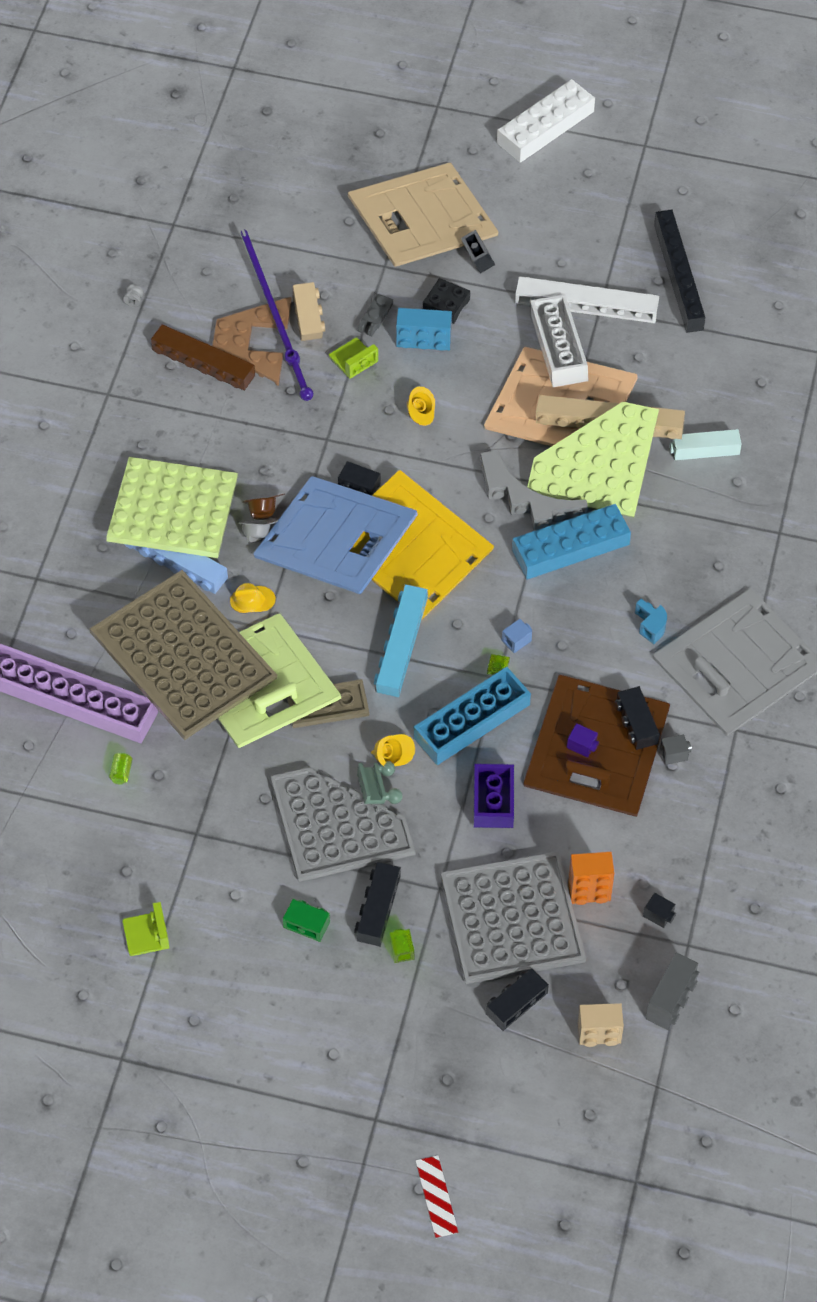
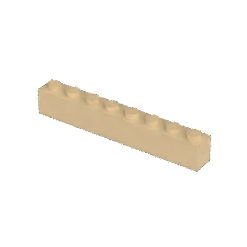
M539 395L536 423L580 429L619 403ZM655 408L659 409L653 437L682 439L685 411Z

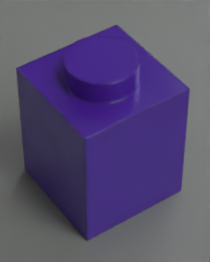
M576 723L568 738L567 748L588 757L591 751L595 752L599 744V741H597L598 733Z

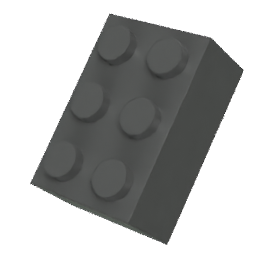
M677 952L675 953L649 1001L646 1020L666 1030H669L671 1024H676L680 1016L679 1011L681 1007L684 1008L688 1002L689 992H693L697 985V978L700 973L697 971L698 962Z

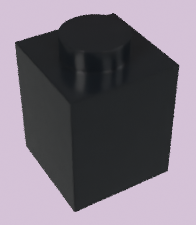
M654 892L644 907L643 917L665 928L666 924H671L676 916L674 912L676 904Z

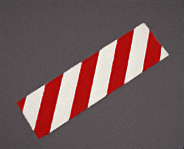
M439 1156L416 1160L435 1238L459 1233Z

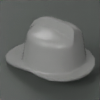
M269 517L239 522V524H242L244 535L249 542H259L268 535L270 525L278 522L279 519Z

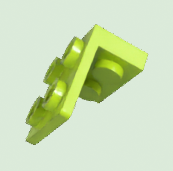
M354 338L331 352L329 358L351 379L378 362V348L375 344L366 347L358 338Z
M161 902L153 903L154 911H151L149 914L123 919L129 956L170 948Z

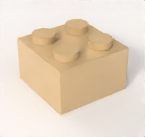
M622 1003L580 1005L578 1016L579 1045L593 1047L597 1044H606L607 1046L621 1044L624 1028Z

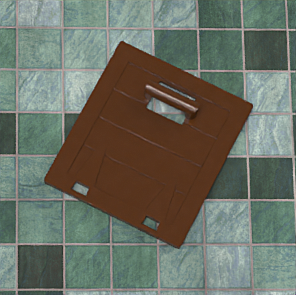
M558 675L525 776L524 787L637 817L668 716L670 703L644 697L660 736L658 744L636 750L634 744H631L629 741L627 727L624 728L622 724L621 712L617 711L614 701L617 700V692L621 690ZM578 685L589 688V692L578 690ZM576 723L598 733L597 741H599L597 749L595 752L591 751L588 757L567 748L568 738ZM575 773L601 780L600 790L571 783L572 774Z

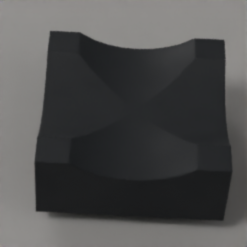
M439 278L424 299L423 309L452 311V324H454L464 306L470 301V290Z

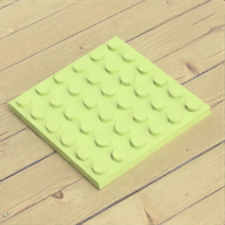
M129 457L107 533V542L218 558L238 473Z

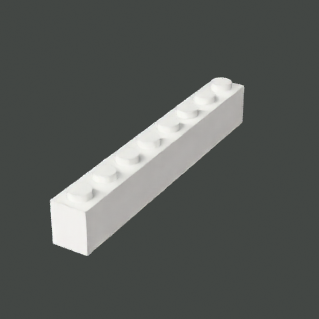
M519 277L515 304L531 306L530 300L566 295L571 312L649 323L656 322L659 303L658 295L529 277Z

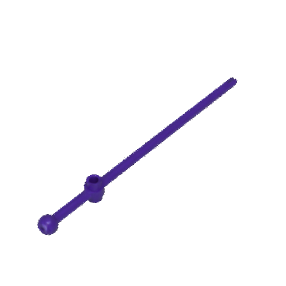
M244 229L246 236H244L241 230L242 239L286 350L285 360L288 365L292 366L301 388L300 398L304 401H309L314 393L307 386L299 366L300 356L292 348L248 232Z

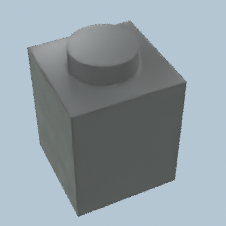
M684 734L661 739L660 750L665 765L688 761L691 744L689 741H686Z

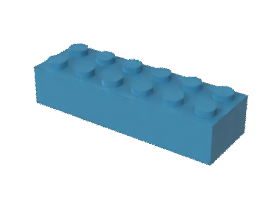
M613 504L515 537L512 541V552L526 580L628 546L630 545L631 531L617 505Z
M506 667L415 725L414 739L434 763L439 765L530 705L531 693L512 671Z

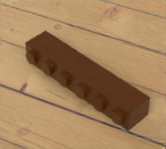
M163 324L151 338L152 350L157 354H163L173 361L181 362L189 368L199 370L201 373L208 374L218 381L226 382L234 388L245 391L255 377L254 364Z

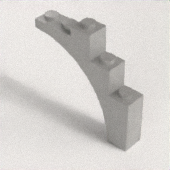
M499 450L481 453L480 464L488 498L500 499L507 497L511 515L529 512L534 530L551 526L552 521H562L587 513L588 505L586 500L555 499L539 494L520 483L507 469Z

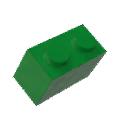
M292 899L283 917V928L321 942L330 924V913L321 907L315 908L310 906L303 900Z

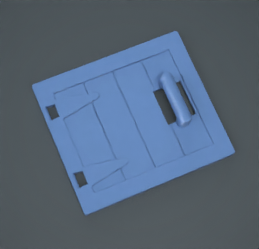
M311 476L256 549L254 557L361 594L418 513L414 509ZM304 494L307 495L305 501H301ZM363 531L368 532L370 539L359 554L350 552V549ZM274 535L278 536L274 542L270 541Z

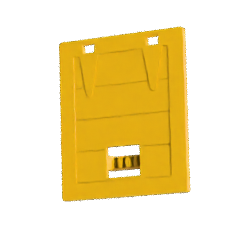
M398 470L372 496L414 509L418 515L374 575L372 581L397 602L400 591H404L405 584L428 589V598L433 593L438 595L433 602L427 599L422 617L423 620L494 549V545L405 473ZM363 531L350 549V552L356 554L361 552L370 539L368 532ZM473 556L476 560L470 565L467 560Z

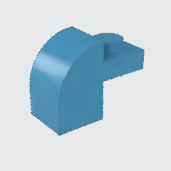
M640 599L636 603L635 614L644 620L640 624L639 634L654 645L665 633L667 613L662 605L655 609L651 603Z

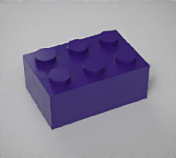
M475 764L474 828H513L514 764Z

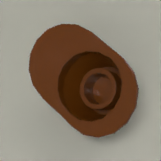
M285 494L269 498L245 500L243 503L248 505L253 519H266L273 515L275 511L276 497Z

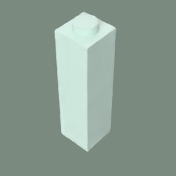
M739 429L683 434L682 439H673L669 444L670 453L674 454V460L740 455L742 444Z

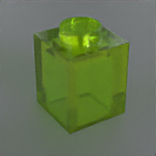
M397 929L394 932H390V945L394 963L415 960L410 929Z

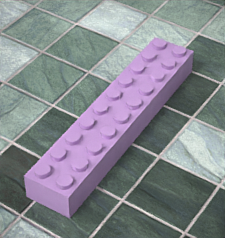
M0 644V692L142 744L158 714L157 708L147 697Z

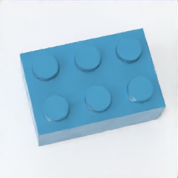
M398 308L396 324L397 347L440 351L450 350L452 311Z

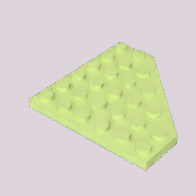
M621 402L534 457L527 487L539 494L555 499L586 500L588 508L596 510L616 504L622 515L634 518L659 409Z

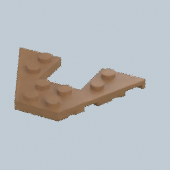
M292 297L275 301L285 329H288ZM268 304L217 319L212 346L254 364L255 373L262 378L266 377L279 386L283 353L249 350L252 326L277 328Z

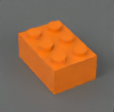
M612 852L571 854L568 887L572 904L584 905L590 902L602 904L611 901L615 874Z

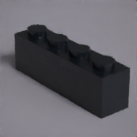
M377 862L376 868H372L370 873L371 886H367L364 898H367L366 903L361 904L359 915L361 920L356 922L354 933L357 934V942L381 947L401 878V867Z

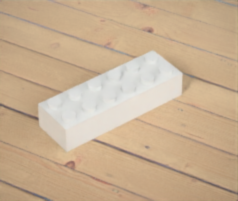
M571 79L497 130V144L521 163L593 113L595 97Z
M566 295L530 300L532 321L552 386L558 387L588 381L587 361Z

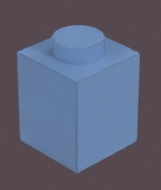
M521 619L502 631V642L513 653H516L532 641V629L529 624L524 623Z

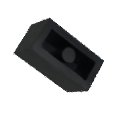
M476 230L461 238L480 274L495 266Z
M349 461L346 462L338 476V485L371 496L378 490L381 484V473Z

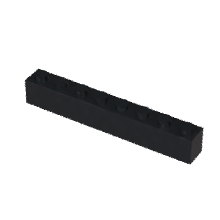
M673 209L655 212L654 227L686 333L704 331L706 317Z

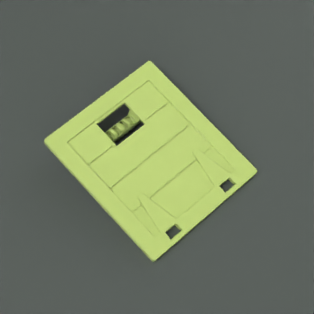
M279 613L239 632L277 674V679L220 716L218 720L236 746L241 748L340 700L341 694ZM262 627L265 629L257 634L254 632ZM289 696L294 701L295 705L270 717L266 714V707Z

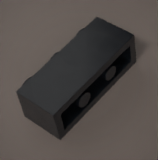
M640 686L617 692V700L614 701L617 711L621 712V721L624 728L627 727L629 731L628 738L630 743L634 744L636 750L658 744L660 733Z
M532 968L527 972L524 971L517 977L516 982L505 986L497 998L492 997L488 1001L486 1015L504 1031L548 994L549 984Z

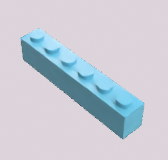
M405 584L404 591L399 593V608L395 607L393 615L395 621L394 624H390L388 632L390 638L384 644L385 655L379 661V668L381 669L374 678L377 693L395 697L400 696L427 603L428 589Z

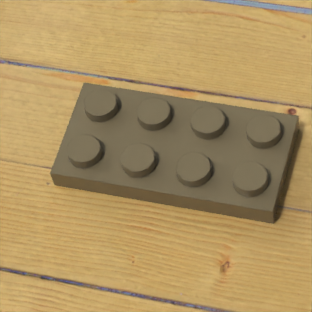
M363 680L333 684L341 694V699L292 722V727L299 728L369 716ZM287 697L289 707L295 705L291 697Z

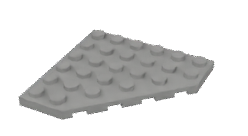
M309 767L271 776L273 790L299 882L374 865L377 862L382 863L415 855V848L405 816L399 813L395 814L381 804H364L362 794L342 787L340 783L327 776L323 777L317 774L315 770Z

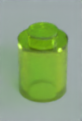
M125 753L114 754L109 778L113 783L122 785L128 782L133 761L130 755Z

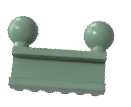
M386 761L384 766L374 763L373 767H363L362 763L358 764L357 777H359L358 781L360 782V787H362L361 793H363L364 804H384L385 800L392 804L401 802L403 798L402 792L397 788L385 792L381 774L384 776L394 774L395 765L391 761Z

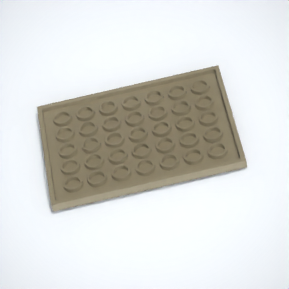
M183 570L90 628V633L184 740L277 679V674Z

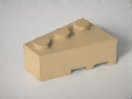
M314 282L293 285L292 298L293 302H295V313L298 319L301 341L322 338L323 332H325V323L320 319V315H323L321 304L318 305L317 299L320 298L319 289L315 288Z

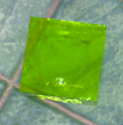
M491 654L487 674L495 675L508 667L510 657Z

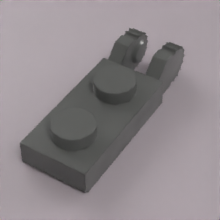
M377 293L358 326V332L362 333L366 326L369 325L368 335L372 337L391 309L393 299Z

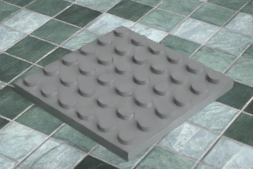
M559 852L441 872V880L465 984L519 975L524 971H529L531 968L536 972L586 962Z

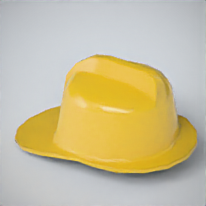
M420 386L411 391L407 401L409 415L417 424L423 426L430 425L433 422L435 410L434 395L429 389Z
M245 583L233 592L230 604L239 613L268 611L274 606L276 597L274 592L265 586Z
M405 734L390 735L378 740L371 754L374 755L382 766L385 765L386 761H391L395 766H401L412 760L415 754V744L411 737Z

